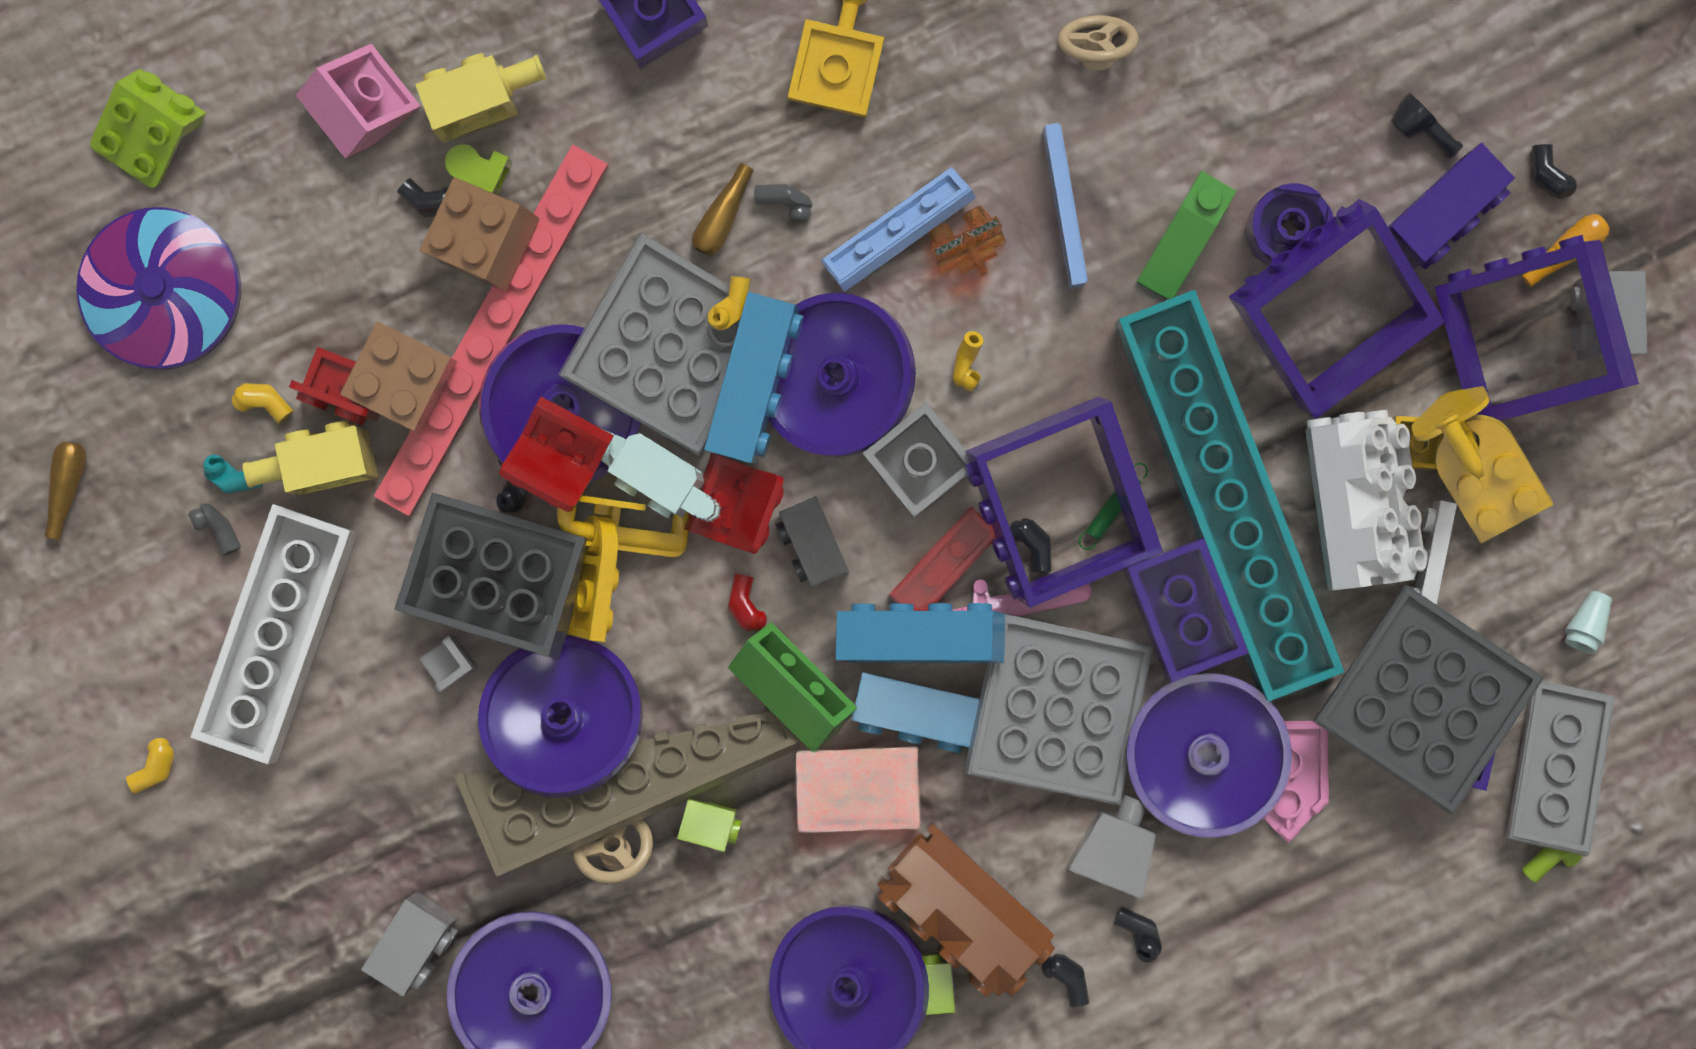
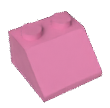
M372 44L317 67L295 95L345 159L373 146L421 107Z

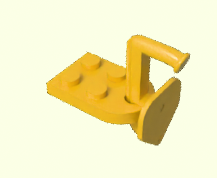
M1483 386L1451 391L1441 395L1411 426L1417 441H1426L1440 434L1434 453L1437 471L1480 543L1554 505L1510 429L1493 417L1476 415L1490 401L1488 393ZM1473 432H1475L1478 435L1477 442Z
M582 495L579 502L595 504L593 514H600L589 515L584 522L575 520L576 506L571 512L557 508V522L560 529L587 539L572 618L567 634L591 641L605 642L606 633L610 632L613 624V612L610 609L612 592L616 591L619 582V571L616 568L618 550L667 557L680 556L686 550L689 531L684 530L689 516L688 512L685 513L684 517L673 513L671 532L665 533L618 526L621 508L645 511V504Z

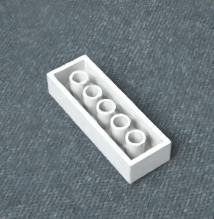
M272 504L190 738L265 764L278 762L358 532L280 505Z

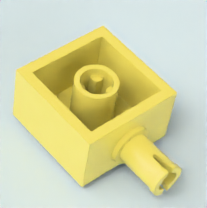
M483 53L465 58L461 61V67L447 72L445 68H440L423 75L424 81L415 84L432 130L443 143L519 115L512 99L513 91L540 80H546L547 78L538 55L503 68L502 65L499 66L492 55L485 57Z
M349 420L325 425L326 432L309 433V430L287 433L284 435V442L274 444L277 456L243 463L246 483L249 488H252L256 485L283 480L286 493L301 496L379 478L369 431L356 426V423H349Z

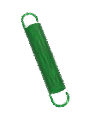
M1143 463L1135 464L1134 467L1137 465H1143L1145 467L1146 474L1143 477L1144 479L1148 474L1147 466ZM1115 491L1100 509L1097 516L1094 517L1091 524L1080 535L1078 543L1082 549L1091 550L1096 545L1094 543L1091 548H1084L1081 545V538L1085 532L1100 540L1103 534H1105L1104 532L1107 531L1108 527L1111 526L1110 524L1113 523L1114 519L1117 518L1116 516L1122 510Z

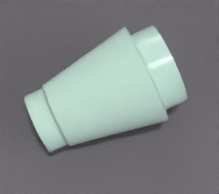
M1589 591L1587 598H1585L1565 629L1567 634L1565 643L1568 646L1584 653L1596 654L1598 647L1604 645L1612 598L1598 591Z

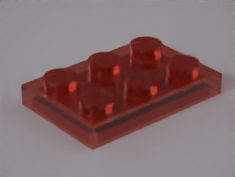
M917 746L817 750L815 753L811 750L795 751L798 833L920 829Z

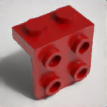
M317 347L303 384L294 380L290 382L289 388L298 391L297 400L325 411L328 404L336 406L334 414L364 426L366 419L378 422L380 414L340 395L356 362L320 347Z
M541 396L521 436L503 462L499 474L514 486L523 488L540 497L551 506L571 512L594 476L614 435Z
M711 453L703 475L704 485L700 490L712 497L713 500H717V503H720L719 506L722 507L720 509V517L714 520L713 523L710 521L707 523L706 520L702 521L701 518L698 519L689 513L684 530L756 554L768 539L770 531L768 524L773 510L779 506L783 498L784 489L782 486L784 479L782 476L751 468Z

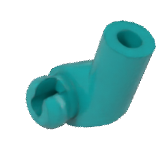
M212 454L205 458L203 462V472L207 480L224 493L230 494L263 487V484L249 488L244 472L237 471L220 455Z

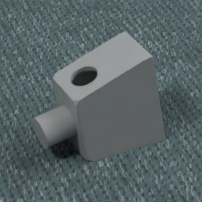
M1125 795L1116 817L1099 811L1066 866L1068 870L1142 899L1156 835L1154 832L1139 826L1146 810L1145 805L1140 800Z

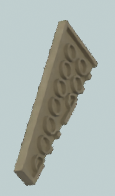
M771 711L738 717L736 722L707 727V724L693 726L694 730L670 735L667 732L655 734V738L638 741L626 764L610 780L591 791L568 797H547L525 791L507 780L495 766L490 767V771L465 775L462 772L454 777L499 883L794 752L800 749L795 734Z

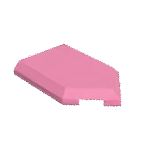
M1284 721L1289 733L1292 749L1291 771L1282 796L1273 809L1263 818L1287 843L1300 832L1315 814H1318L1329 803L1328 731L1313 721Z

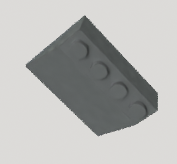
M432 492L394 610L559 660L572 618L587 539Z

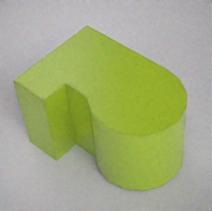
M465 144L456 145L451 148L445 158L446 169L452 177L496 195L499 194L513 163L508 156L493 151L490 160L484 159L473 147Z

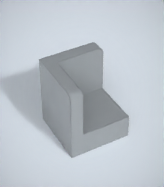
M455 635L447 636L440 645L420 658V661L437 683L435 688L439 693L447 691L478 668Z

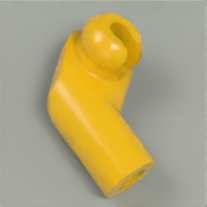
M730 277L728 297L714 305L707 314V321L711 327L717 330H725L741 319L746 297L750 289L751 278Z
M969 331L964 335L956 352L952 376L954 384L957 387L962 386L968 392L973 391L981 379L980 373L971 369L984 342L982 335L976 331Z
M244 383L235 389V394L231 399L234 408L241 412H246L252 407H264L278 424L287 420L294 413L293 409L279 393L268 384Z
M155 738L151 740L147 747L149 753L145 768L126 776L127 784L133 794H137L165 781L170 775L174 760V750L170 747L167 739Z

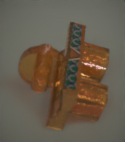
M977 206L966 212L963 216L964 223L968 228L967 231L955 236L949 224H942L929 232L933 248H931L932 254L941 275L957 267L961 274L975 268L978 275L983 277L988 274L985 262L997 257L994 248L1006 243L1001 230L1002 225L997 216L991 218L982 206Z

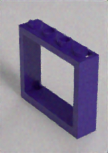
M1358 199L1347 208L1342 206L1337 211V216L1325 225L1311 229L1305 234L1301 243L1293 249L1281 252L1275 256L1269 267L1258 275L1246 278L1244 280L1246 284L1229 296V299L1298 407L1314 419H1317L1445 323V320L1377 208L1361 199ZM1368 228L1414 305L1307 384L1260 308Z
M1583 235L1559 241L1560 249L1547 253L1545 246L1521 253L1522 261L1509 264L1508 258L1495 260L1484 264L1485 272L1473 275L1472 270L1467 269L1447 275L1449 283L1435 287L1462 390L1483 386L1488 393L1462 292L1577 259L1608 375L1494 406L1489 401L1488 405L1476 415L1490 416L1503 421L1639 384L1600 240L1584 242Z
M1098 396L965 451L969 463L965 464L967 477L973 487L978 486L983 501L978 502L981 516L987 525L992 524L996 536L992 540L994 552L1001 563L1005 561L1010 575L1005 577L1008 591L1013 599L1018 598L1019 601L1029 608L1163 552L1111 401ZM1090 419L1132 540L1029 583L986 461Z

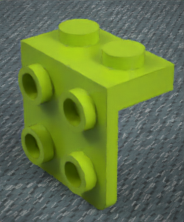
M138 69L115 83L93 133L90 145L94 151L148 187L154 188L162 182L181 138L201 126L207 112L196 106L194 101L188 96L178 94L163 84L155 74Z

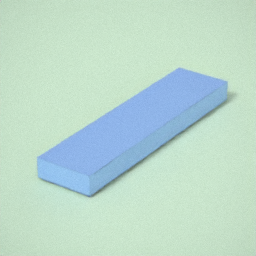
M1059 123L1048 124L1044 126L1042 134L1070 290L1084 287L1088 279L1062 128Z
M950 167L824 257L821 262L842 290L846 292L972 202L976 197L972 189Z

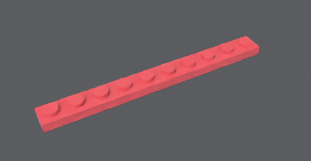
M572 144L533 213L540 220L507 291L494 286L491 287L452 356V359L457 361L422 433L419 434L412 430L409 432L374 497L410 517L412 516L476 403L483 378L490 363L498 352L511 341L608 169L607 163Z

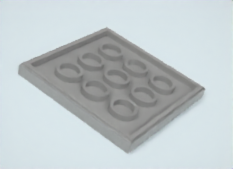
M639 233L558 375L699 456L707 442L740 322L739 320L728 329L717 330L711 327L707 321L709 310L728 297L729 285L646 235Z
M1005 614L1004 663H987L964 773L1120 805L1128 770V738L1133 722L1141 708L1153 646Z

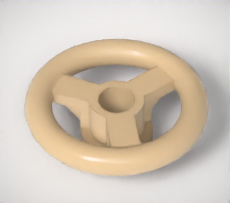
M1103 15L1086 16L1073 20L1066 24L1058 35V44L1061 50L1069 57L1082 61L1083 66L1091 70H1105L1112 67L1114 61L1130 55L1136 49L1139 42L1138 32L1130 23L1116 17ZM1101 27L1100 30H1094L1089 33H1076L1087 28ZM1117 32H1121L1126 36L1127 40L1123 45L1116 48L1112 44V38Z
M644 819L631 824L639 833L641 841L640 851L636 859L632 857L631 846L624 836L626 826L604 836L601 841L588 843L572 850L576 866L586 877L603 884H616L633 878L646 866L652 853L653 838L648 824ZM619 845L616 851H608L611 846ZM599 856L602 864L607 869L614 871L599 870L593 867L587 858Z

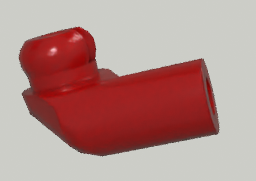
M735 573L728 601V610L741 629L747 632L752 630L758 632L766 626L767 616L764 611L757 610L750 600L754 577Z

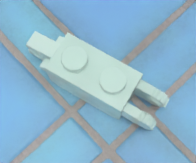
M610 433L614 437L602 461L609 467L607 471L617 477L614 482L615 486L633 497L639 491L651 498L647 506L666 518H669L672 512L681 517H684L685 513L688 512L698 519L701 518L702 521L706 520L707 523L709 521L713 523L714 520L720 517V509L722 508L719 506L720 503H717V500H713L712 497L700 490L704 485L703 474L700 470L640 433L628 436L627 439Z

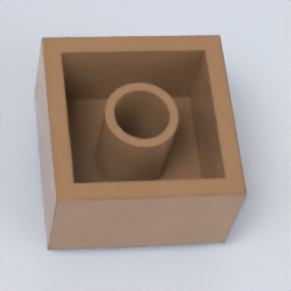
M453 177L419 251L441 264L507 291L540 218L515 202Z
M377 321L340 395L421 434L457 361Z

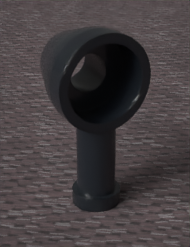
M1408 93L1399 103L1391 122L1405 137L1410 139L1425 132L1445 152L1444 155L1448 159L1452 158L1463 147V144L1459 140L1456 141L1430 111L1411 93Z

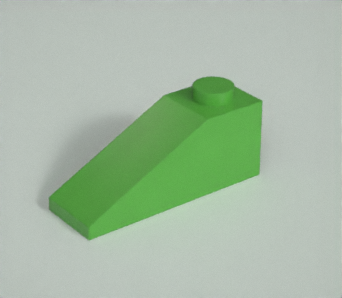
M1201 171L1195 178L1136 282L1166 300L1174 298L1237 191Z

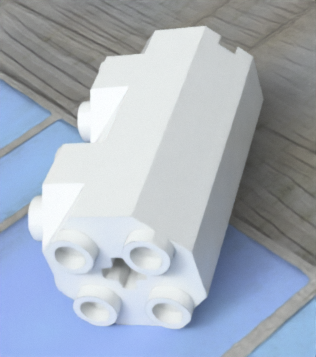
M1388 410L1347 413L1332 419L1328 417L1307 420L1305 432L1327 591L1414 580L1417 571L1425 569L1427 555L1423 548L1421 513L1415 505L1408 506L1403 500L1405 491L1412 489L1416 482V474L1412 468L1409 447L1410 432L1404 424H1396L1392 417H1388Z

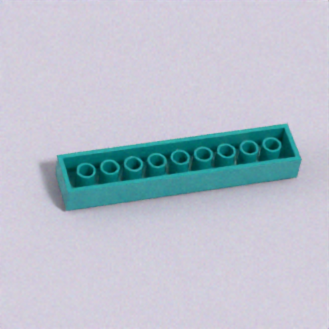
M1196 290L1118 319L1114 323L1191 522L1198 539H1205L1249 653L1245 654L1244 657L1256 688L1264 694L1266 701L1269 702L1344 673L1340 658Z

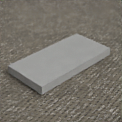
M1546 681L1541 682L1528 702L1506 840L1585 857L1590 855L1615 696Z

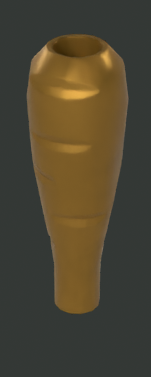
M743 163L739 164L731 180L701 218L692 234L693 248L699 252L712 256L717 254L723 247L738 212L746 185L754 172L751 167Z
M62 441L54 449L49 481L48 521L44 537L61 540L64 522L72 505V500L75 498L86 463L87 455L83 445Z

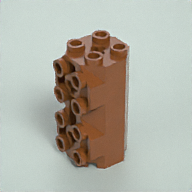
M931 821L926 826L927 831L931 834L926 838L919 833L887 868L890 871V879L887 880L883 876L878 879L877 885L881 888L877 893L879 895L878 898L895 914L901 908L910 917L907 920L908 926L924 941H927L931 936L941 943L937 948L940 951L939 954L956 970L963 965L970 972L968 975L969 982L985 997L988 998L992 992L997 996L1006 992L1012 997L1027 981L1025 972L1034 962L1040 966L1055 950L1051 942L1054 934Z

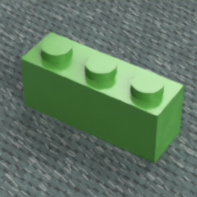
M772 622L748 639L728 666V669L813 753L836 736L858 708Z

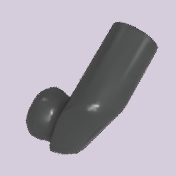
M788 184L755 186L754 199L757 205L783 204L790 207L789 217L791 220L808 221L810 219V208L813 207L810 197Z
M200 504V508L189 512L188 516L195 530L200 531L209 526L223 556L236 552L241 548L230 521L211 504Z

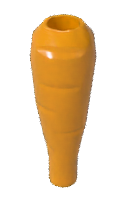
M1599 214L1585 215L1570 227L1549 248L1547 253L1560 249L1559 241L1583 235L1584 242L1600 240L1602 244L1606 237H1608L1610 228ZM1577 259L1521 275V277L1531 288L1544 277L1571 264Z

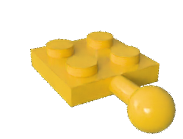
M841 0L843 5L838 26L808 19L805 20L787 98L790 101L866 118L884 44V37L853 30L858 8L867 0Z

